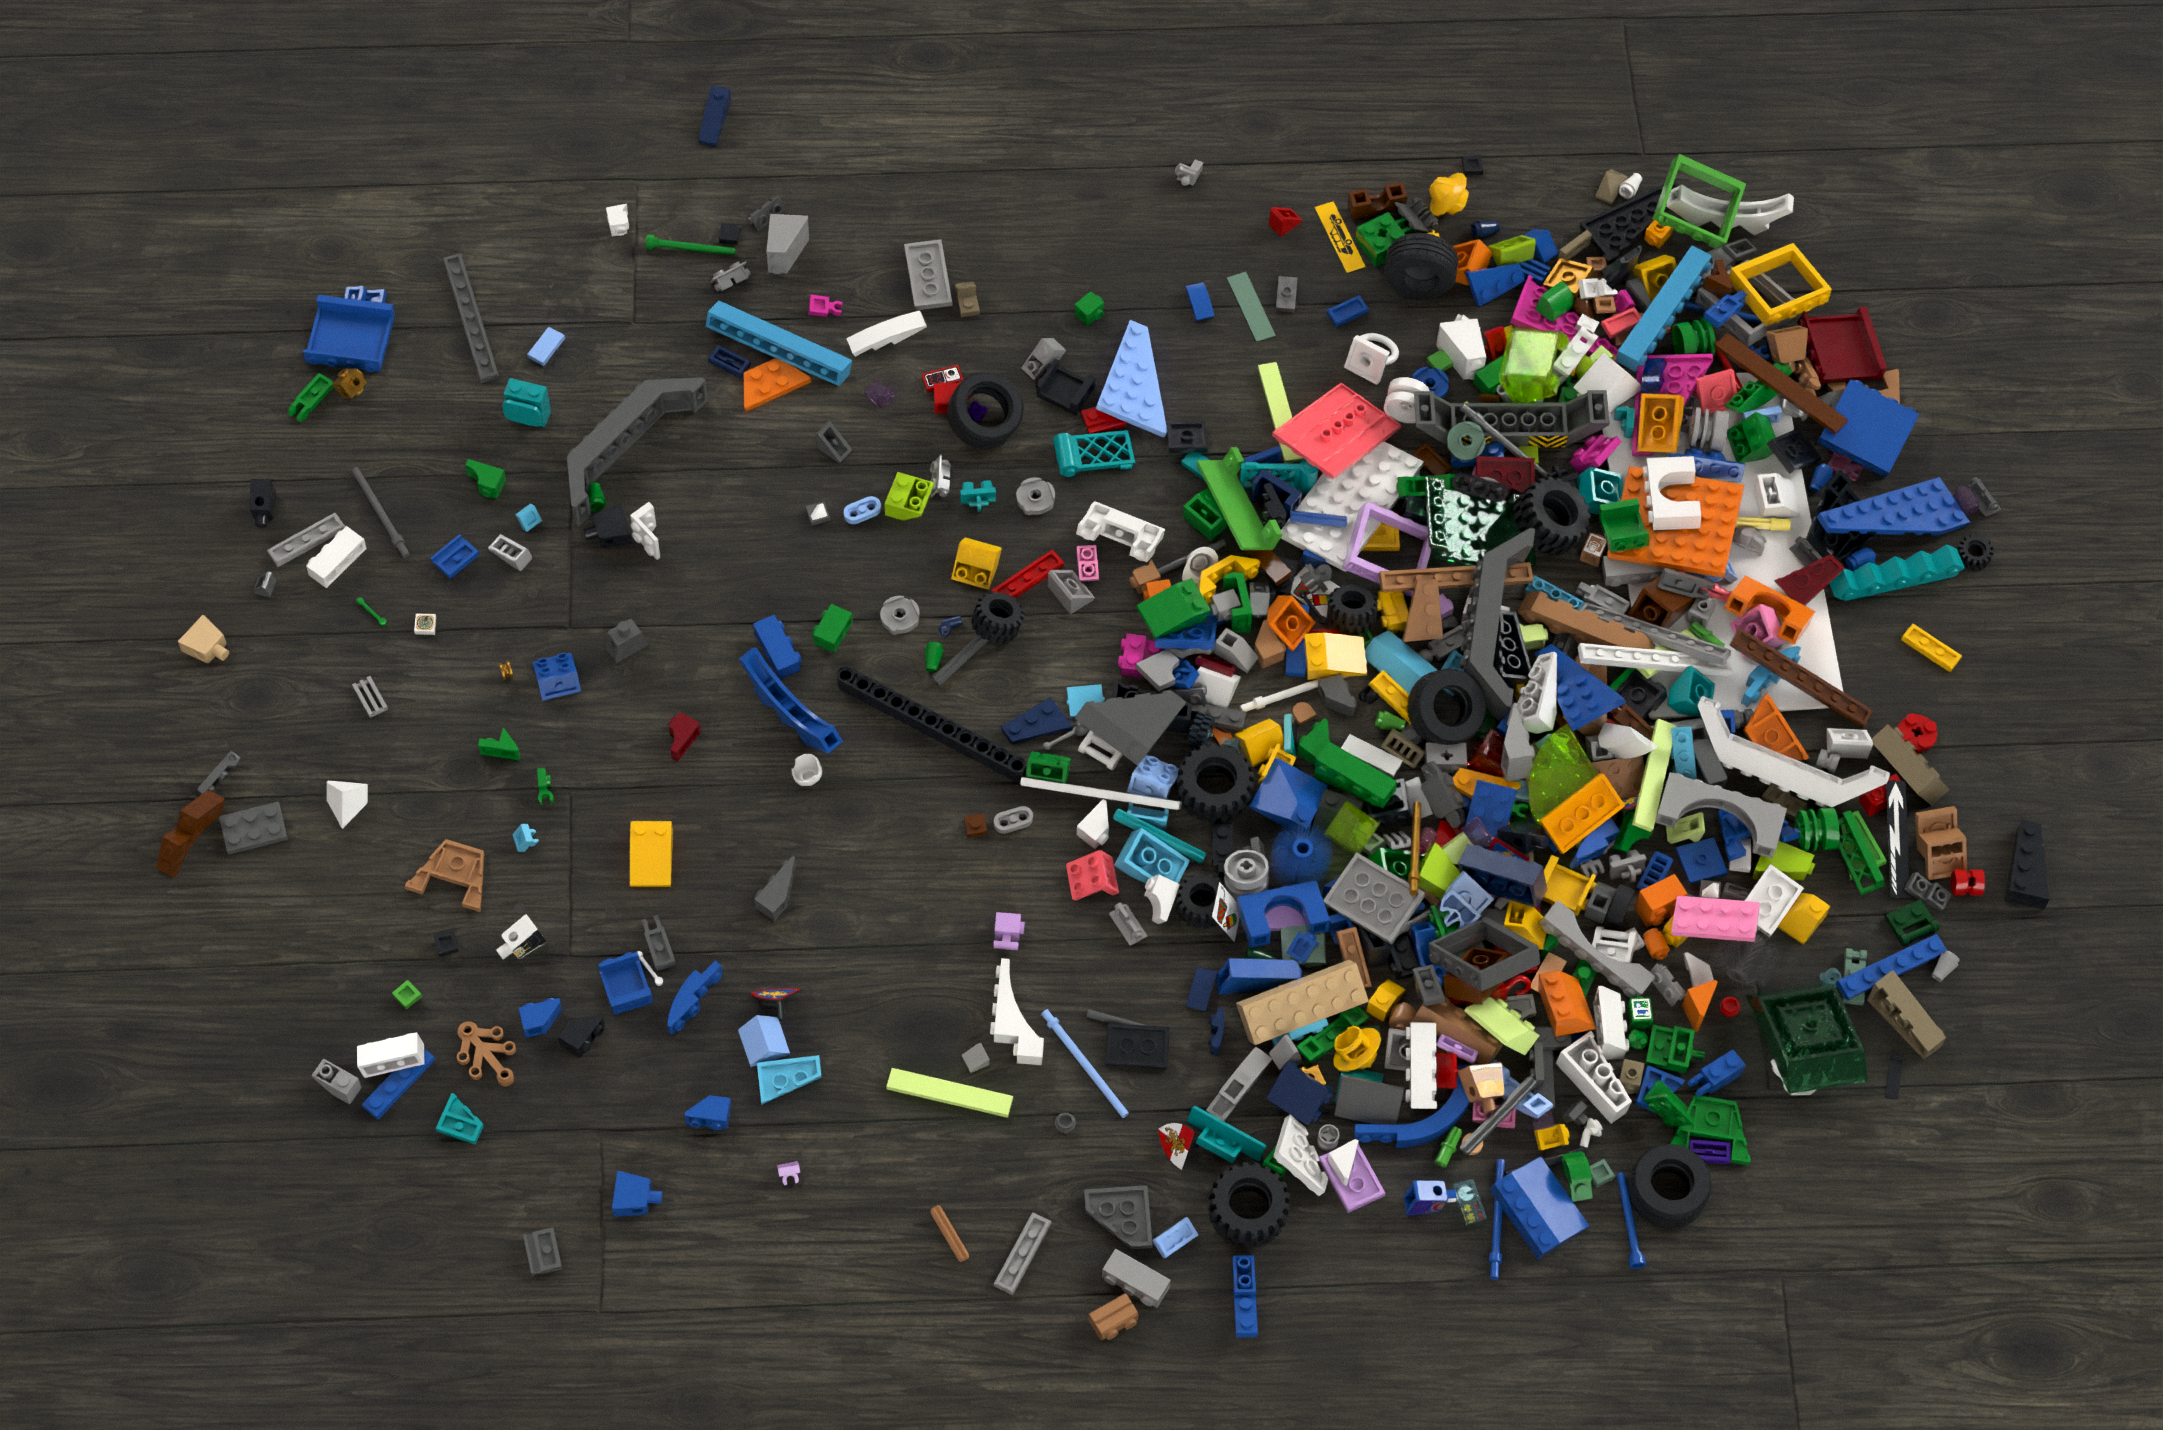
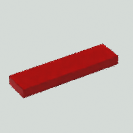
M1052 549L990 592H1002L1005 595L1007 593L1010 597L1017 598L1046 579L1050 570H1059L1064 567V562Z

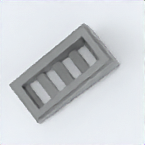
M501 534L488 547L489 551L519 571H522L532 560V555L527 548Z

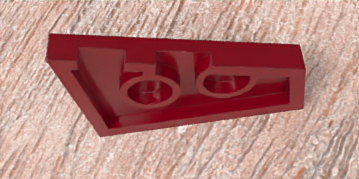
M1477 456L1476 476L1495 479L1497 482L1505 485L1506 488L1523 493L1535 482V458Z
M1830 554L1802 569L1778 578L1774 582L1791 599L1806 606L1845 570V567Z

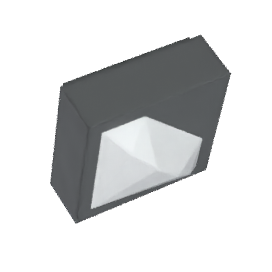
M824 501L806 506L811 526L830 521Z
M1700 881V898L1720 899L1721 882Z

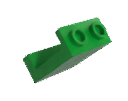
M1638 498L1599 505V520L1610 553L1649 546V532L1645 531L1639 513L1640 504Z
M1231 572L1223 577L1222 592L1234 589L1241 603V608L1231 610L1230 630L1236 634L1248 633L1251 631L1252 608L1243 572Z

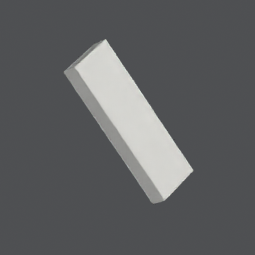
M1349 734L1341 749L1392 779L1403 760Z

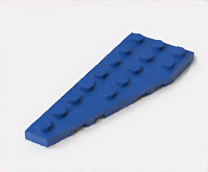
M1940 477L1824 511L1817 516V519L1827 533L1859 531L1860 534H1867V532L1904 535V533L1922 535L1923 533H1931V536H1938L1967 527L1970 523Z

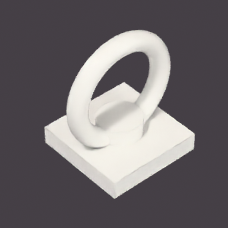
M1367 333L1361 336L1356 335L1344 368L1377 385L1381 380L1385 365L1392 364L1397 360L1399 356L1398 347L1391 339L1380 334ZM1370 341H1377L1385 344L1391 350V355L1389 356V351L1373 344Z

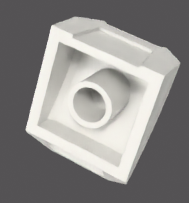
M1604 723L1598 736L1600 747L1614 754L1615 758H1634L1657 748L1656 744L1628 726Z

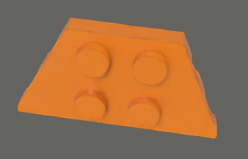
M777 358L744 372V410L747 412L811 383V378L792 365Z
M1769 694L1763 695L1743 730L1751 742L1797 761L1807 760L1809 756Z

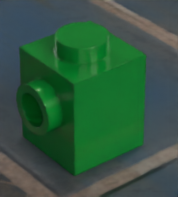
M1091 291L1074 304V315L1087 326L1094 320L1100 319L1104 313L1102 298Z

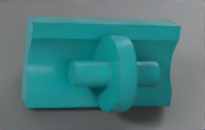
M990 480L982 481L981 488L974 489L972 482H964L962 490H960L961 505L969 504V507H977V512H981V506H989L990 502H996L995 487L992 486Z

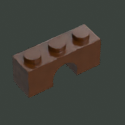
M1403 182L1385 185L1384 190L1374 196H1370L1367 189L1351 191L1348 194L1347 206L1351 218L1354 220L1398 211L1395 202L1407 204L1408 196Z

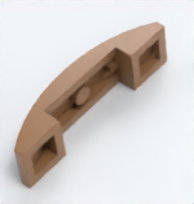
M1586 257V265L1593 266L1594 273L1590 279L1597 278L1600 280L1603 277L1600 270L1607 266L1606 259L1604 257ZM1613 296L1591 298L1596 313H1616Z

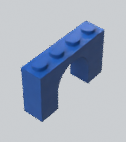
M1305 881L1292 886L1285 885L1277 889H1266L1253 894L1247 893L1237 898V910L1250 948L1270 944L1271 931L1265 915L1269 910L1278 906H1288L1296 909L1302 915L1307 931L1313 935L1329 931L1330 918L1317 881Z

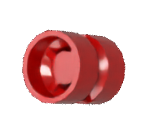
M1965 869L1952 870V895L1965 896L1966 893H1969L1971 896L1983 895L1985 876L1982 869H1970L1969 872Z

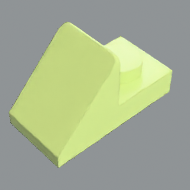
M1700 812L1680 818L1674 828L1666 826L1667 841L1671 844L1686 839L1698 842L1705 833L1703 813Z

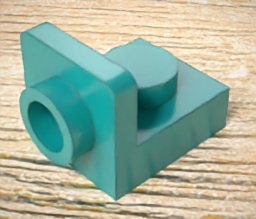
M1626 406L1616 407L1614 420L1622 421L1621 430H1624V437L1632 438L1635 408Z

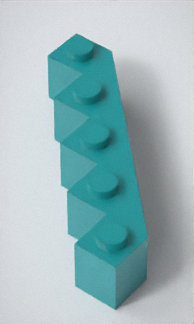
M1945 545L1932 554L1920 550L1906 560L1894 556L1880 566L1868 562L1855 571L1845 569L1830 583L1834 597L1848 601L1955 577L1965 567L1957 548Z

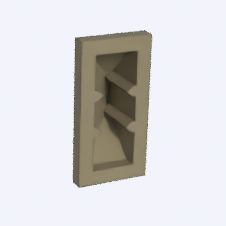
M1613 169L1606 171L1595 198L1612 205L1619 194L1620 184L1627 180L1628 176Z

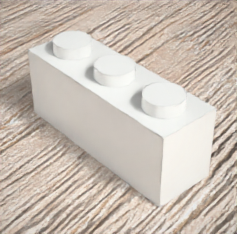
M346 526L335 535L329 544L323 546L321 552L316 557H312L306 565L309 576L327 588L367 549L364 538Z
M417 1032L357 1046V1067L364 1078L424 1064V1043Z

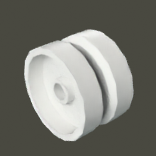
M1400 377L1393 379L1390 382L1388 396H1386L1384 403L1385 413L1399 422L1416 423L1414 391H1430L1423 382L1413 378Z

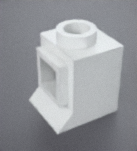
M627 204L607 207V219L611 235L622 236L627 234V229H629Z

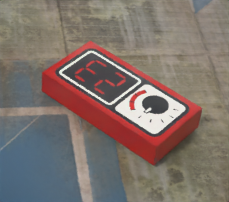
M958 365L922 374V380L927 393L934 391V384L941 382L959 383L964 380Z

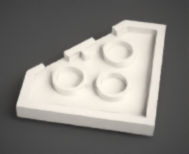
M1290 1114L1284 1119L1273 1157L1278 1163L1285 1166L1293 1176L1307 1185L1311 1191L1320 1196L1325 1192L1328 1177L1319 1168L1317 1162L1320 1159L1314 1146H1310L1306 1136L1309 1134L1306 1127Z

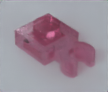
M1836 452L1833 453L1828 463V466L1833 469V474L1838 469H1841L1854 481H1857L1859 477L1854 472L1861 473L1863 470L1861 465H1852V459Z

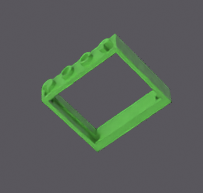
M1679 154L1671 162L1653 220L1658 221L1662 226L1674 228L1678 233L1690 235L1694 240L1708 243L1712 248H1721L1727 243L1746 183ZM1678 170L1732 193L1718 236L1664 212Z

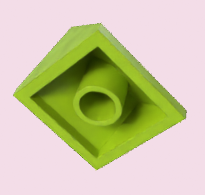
M1520 235L1489 245L1488 248L1493 252L1492 257L1497 266L1533 259L1536 241L1534 238Z

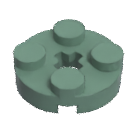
M1469 421L1453 426L1449 430L1446 439L1447 449L1455 458L1460 460H1472L1479 456L1486 444L1481 427ZM1469 436L1471 444L1462 445L1461 438Z

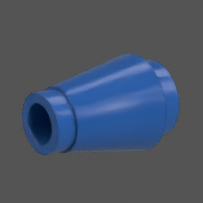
M1826 464L1817 466L1809 489L1814 493H1819L1833 476V469Z

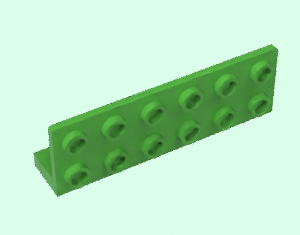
M1231 447L1223 460H1198L1196 464L1240 549L1273 550L1283 533L1276 520H1269L1265 527L1262 525L1236 475L1241 468V463L1245 462L1239 449Z

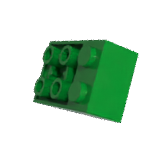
M1209 488L1196 494L1183 506L1182 518L1210 541L1228 526Z

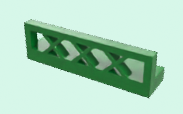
M1851 810L1844 812L1843 818L1839 819L1838 822L1839 826L1845 825L1847 832L1845 836L1839 834V839L1843 841L1841 844L1839 840L1838 849L1860 895H1864L1884 886V878ZM1845 842L1854 844L1855 850L1853 853L1844 850ZM1854 859L1863 862L1862 871L1853 868L1852 862ZM1862 876L1870 878L1873 885L1863 888L1860 883Z

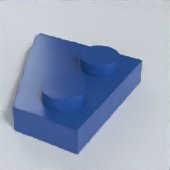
M1177 657L1180 660L1179 666L1174 668L1172 672L1176 680L1175 684L1170 686V688L1190 689L1200 674L1187 660Z
M1648 1065L1643 1074L1635 1105L1650 1110L1648 1104L1643 1099L1656 1081L1661 1080L1674 1093L1682 1086L1685 1080Z

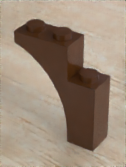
M207 790L180 810L177 826L162 837L156 869L172 878L178 874L194 842L215 819L222 815L225 798Z

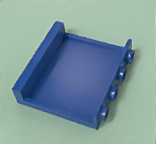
M318 295V310L307 350L303 349L305 362L314 365L324 364L330 367L339 366L348 369H362L368 372H381L395 317L393 304Z
M1850 379L1834 409L1848 419L1847 424L1836 435L1824 428L1817 443L1886 478L1919 414L1913 408L1904 407L1898 404L1897 400L1881 395L1878 390L1869 389L1862 382Z

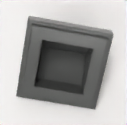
M266 572L258 577L253 590L254 594L271 597L276 583V579L271 572Z

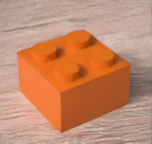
M1673 874L1640 890L1634 909L1647 928L1652 925L1658 926L1664 919L1673 916L1677 896H1687V892L1676 875Z

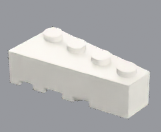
M1410 1022V1027H1406V1039H1410V1048H1406V1060H1410V1069H1406V1081H1410V1090H1406L1405 1094L1406 1102H1409L1411 1108L1437 1109V1101H1435L1436 1023Z
M1590 1031L1561 1051L1556 1064L1612 1124L1626 1114L1632 1101L1620 1080L1615 1077L1611 1064L1607 1063L1603 1056V1050L1600 1045H1597L1594 1040L1595 1036Z

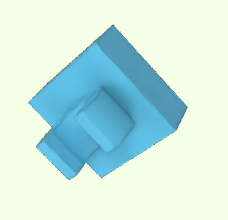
M529 504L515 514L523 530L526 532L542 521L535 506Z
M521 824L513 833L518 852H525L529 846L533 847L539 841L532 838L536 830L529 829L528 824Z

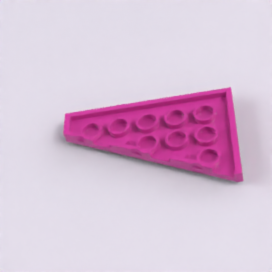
M1528 275L1510 323L1546 338L1553 343L1567 347L1578 333V330L1574 328L1580 319L1575 312L1570 313L1567 311L1554 322H1551L1536 311L1535 307L1541 295L1547 292L1548 289L1544 286L1539 287L1532 281L1533 277ZM1598 336L1597 340L1585 354L1589 358L1602 345L1616 358L1618 349L1611 345L1607 339H1601ZM1581 337L1580 340L1586 344L1588 340Z
M1713 354L1647 355L1648 358L1644 366H1639L1637 369L1636 381L1644 388L1635 394L1632 441L1633 457L1652 456L1654 452L1637 451L1641 394L1681 395L1684 397L1685 406L1697 387L1696 378L1703 377L1712 364Z

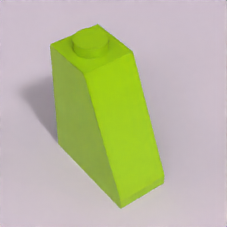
M1778 840L1772 859L1760 856L1752 879L1759 880L1771 864L1792 880H1805L1806 875H1811L1815 863H1812L1814 855Z
M1436 843L1427 850L1419 866L1420 883L1418 886L1442 900L1449 885L1461 874Z

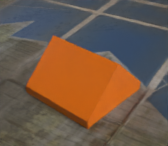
M1716 980L1695 986L1686 992L1682 1008L1695 1032L1699 1031L1718 983Z

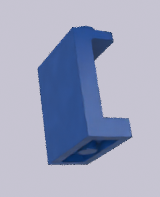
M628 952L621 957L615 959L608 958L598 964L599 973L613 1015L653 1003L652 994L648 987L638 952Z

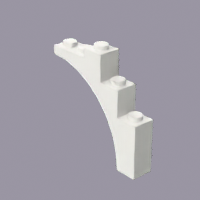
M1680 185L1671 190L1666 207L1697 227L1711 221L1721 228L1729 201L1707 197L1690 190L1684 185ZM1786 194L1765 201L1740 202L1732 228L1740 225L1753 235H1757L1769 229L1770 222L1793 212L1794 197L1791 194Z

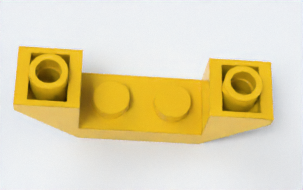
M1230 555L1201 571L1198 589L1207 604L1211 603L1212 596L1215 595L1217 588L1215 584L1224 575L1231 572H1243L1245 581L1253 579L1259 572L1260 561L1258 559Z

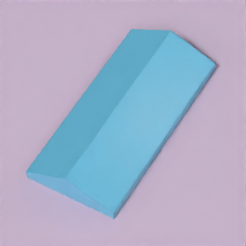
M1390 630L1374 637L1365 649V659L1378 672L1384 670L1409 695L1414 684L1422 676L1437 671L1436 668L1402 642Z

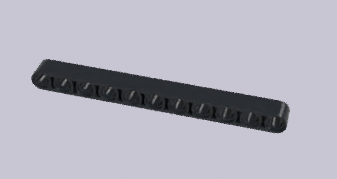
M841 667L837 671V686L845 693L1013 781H1021V777L1026 776V761L1015 753L850 667ZM861 686L867 687L866 689H859ZM878 695L884 696L882 698H876V696ZM899 704V705H901V706H899V707H894L893 705ZM916 713V714H918V715H917V716H911L910 714ZM933 722V723H935V724H934V725H928L927 723ZM946 731H951L952 733H951V734H945L944 732H946ZM963 740H968L969 742H968V743H962L961 741H963ZM980 749L987 750L986 752H979ZM1002 758V759H1004V760H1003V761H997L996 759ZM1019 767L1021 770H1014L1013 768Z

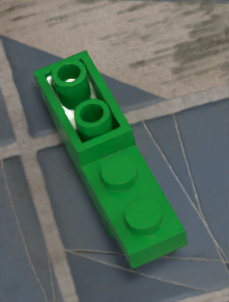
M1778 362L1773 365L1787 376L1792 373L1790 366ZM1759 380L1756 382L1749 381L1725 404V407L1739 413L1748 412L1766 404L1777 393Z

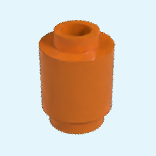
M1657 928L1646 931L1643 934V942L1651 958L1661 960L1667 957L1670 948L1662 932Z

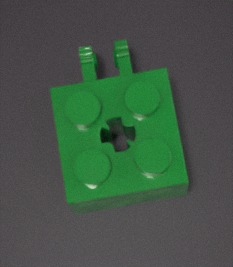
M1387 212L1358 226L1355 241L1376 267L1386 262L1388 248L1396 239L1412 234L1414 230L1410 226L1401 229L1407 225L1408 220L1403 217L1395 221L1390 213Z

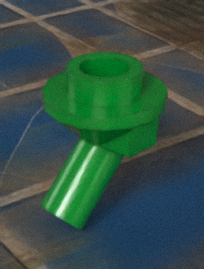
M1634 1029L1628 1035L1629 1045L1634 1049H1643L1648 1044V1036L1641 1030Z

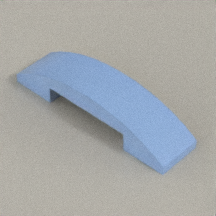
M1502 1065L1504 1096L1502 1098L1506 1100L1520 1083L1510 1076V1071ZM1530 1092L1515 1108L1526 1115L1539 1118L1551 1109L1553 1104L1541 1094L1537 1093L1534 1095Z

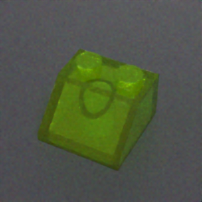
M1346 801L1324 835L1355 855L1356 852L1360 854L1380 823Z

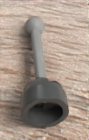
M1076 721L1072 731L1050 743L1045 742L1043 747L1045 750H1049L1052 745L1073 734L1077 736L1088 734L1089 729L1079 721Z

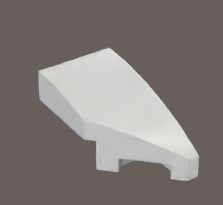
M1597 278L1581 279L1578 281L1581 299L1607 297L1618 293L1617 290H1612L1606 284L1607 281L1604 278L1600 280Z
M1688 952L1683 953L1686 969L1689 970L1693 987L1714 980L1710 965Z

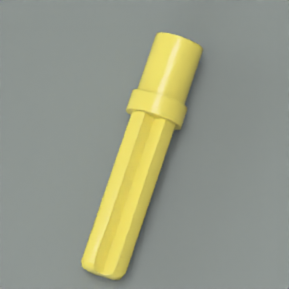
M1738 516L1735 528L1753 527L1754 529H1767L1770 531H1790L1791 520L1777 519L1776 517Z

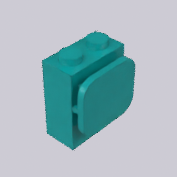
M510 378L504 391L505 401L502 404L504 416L514 422L535 427H545L551 413L547 387Z

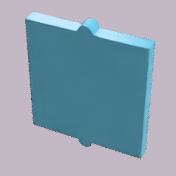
M1101 684L1067 687V705H1069L1070 718H1075L1086 702H1105Z

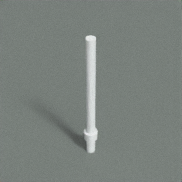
M1316 679L1266 697L1254 698L1253 701L1240 705V710L1247 712L1255 708L1257 710L1265 708L1267 704L1317 688L1318 681L1321 679Z

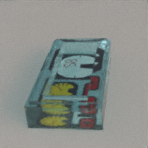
M1474 1179L1453 1184V1189L1456 1191V1198L1466 1225L1486 1220L1487 1216Z

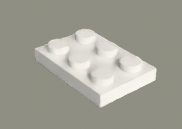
M1771 864L1745 899V901L1760 903L1757 929L1761 930L1768 937L1773 934L1804 889Z

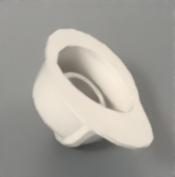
M1200 547L1192 551L1187 557L1182 580L1185 581L1192 578L1198 587L1201 571L1218 562L1216 552L1209 547Z

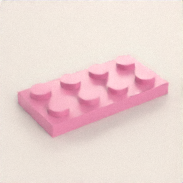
M1677 896L1671 931L1672 935L1755 942L1760 903Z

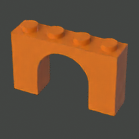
M1746 575L1731 592L1724 609L1741 618L1748 609L1755 608L1759 604L1774 608L1776 616L1783 622L1777 636L1794 645L1808 628L1816 612Z

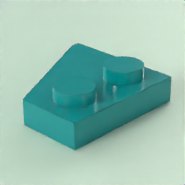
M451 1093L436 1126V1131L476 1145L484 1126L471 1113V1110L466 1105L464 1106L455 1094Z

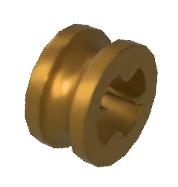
M506 661L505 664L499 663L503 679L506 680L507 677L514 678L509 661Z

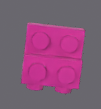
M1602 434L1595 437L1592 435L1585 440L1583 447L1573 453L1569 463L1578 474L1584 472L1589 467H1599L1622 441L1618 436L1609 439V437L1605 438Z
M1127 633L1126 639L1122 638L1121 650H1124L1123 656L1119 655L1118 660L1121 675L1145 678L1136 669V663L1165 649L1155 648V641L1146 640V636Z

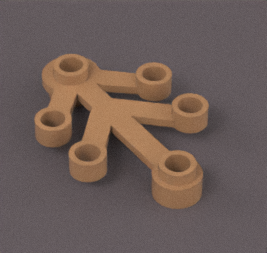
M473 1022L462 1023L458 1028V1036L462 1040L461 1050L457 1054L458 1063L461 1065L469 1063L470 1057L468 1052L470 1043H472L476 1049L473 1066L469 1069L470 1077L473 1080H478L482 1077L481 1066L484 1057L497 1073L498 1083L501 1086H510L514 1081L512 1070L504 1068L491 1052L513 1055L516 1052L515 1044L512 1041L497 1044L486 1043L480 1040L479 1037H490L496 1041L501 1040L504 1033L499 1026H495L492 1029L478 1028ZM466 1029H471L470 1033H465L464 1031ZM496 1031L501 1032L498 1036H495L493 1034ZM512 1046L513 1049L508 1051L506 1047ZM461 1056H467L465 1060H460ZM475 1070L479 1071L477 1075H473L472 1072ZM504 1073L509 1074L506 1078L501 1077Z

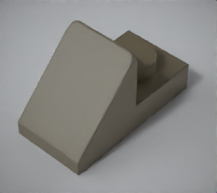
M975 283L955 284L961 317L980 315Z

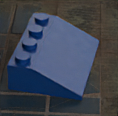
M1542 1157L1511 1172L1495 1182L1490 1188L1491 1193L1537 1259L1542 1258L1589 1227V1224Z

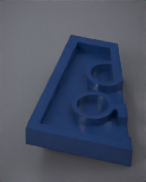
M1051 697L1001 726V731L1012 745L1034 740L1039 736L1047 734L1050 736L1054 735L1055 732L1073 729L1072 724Z

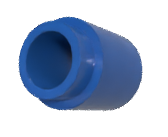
M1864 547L1850 554L1846 558L1845 563L1850 571H1855L1868 562L1875 564L1876 555L1872 549Z

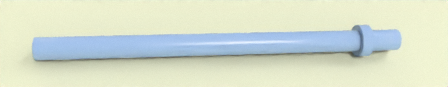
M1048 1009L1043 1011L1041 1015L1047 1021V1026L1054 1030L1120 1116L1125 1118L1129 1112L1063 1030L1057 1017L1054 1018Z

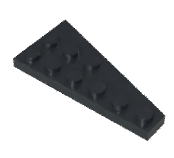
M1675 180L1672 189L1680 186ZM1664 184L1580 222V229L1583 232L1588 230L1591 233L1590 241L1609 264L1615 261L1642 236L1654 221L1653 216ZM1665 207L1664 212L1666 213L1670 209L1668 207Z

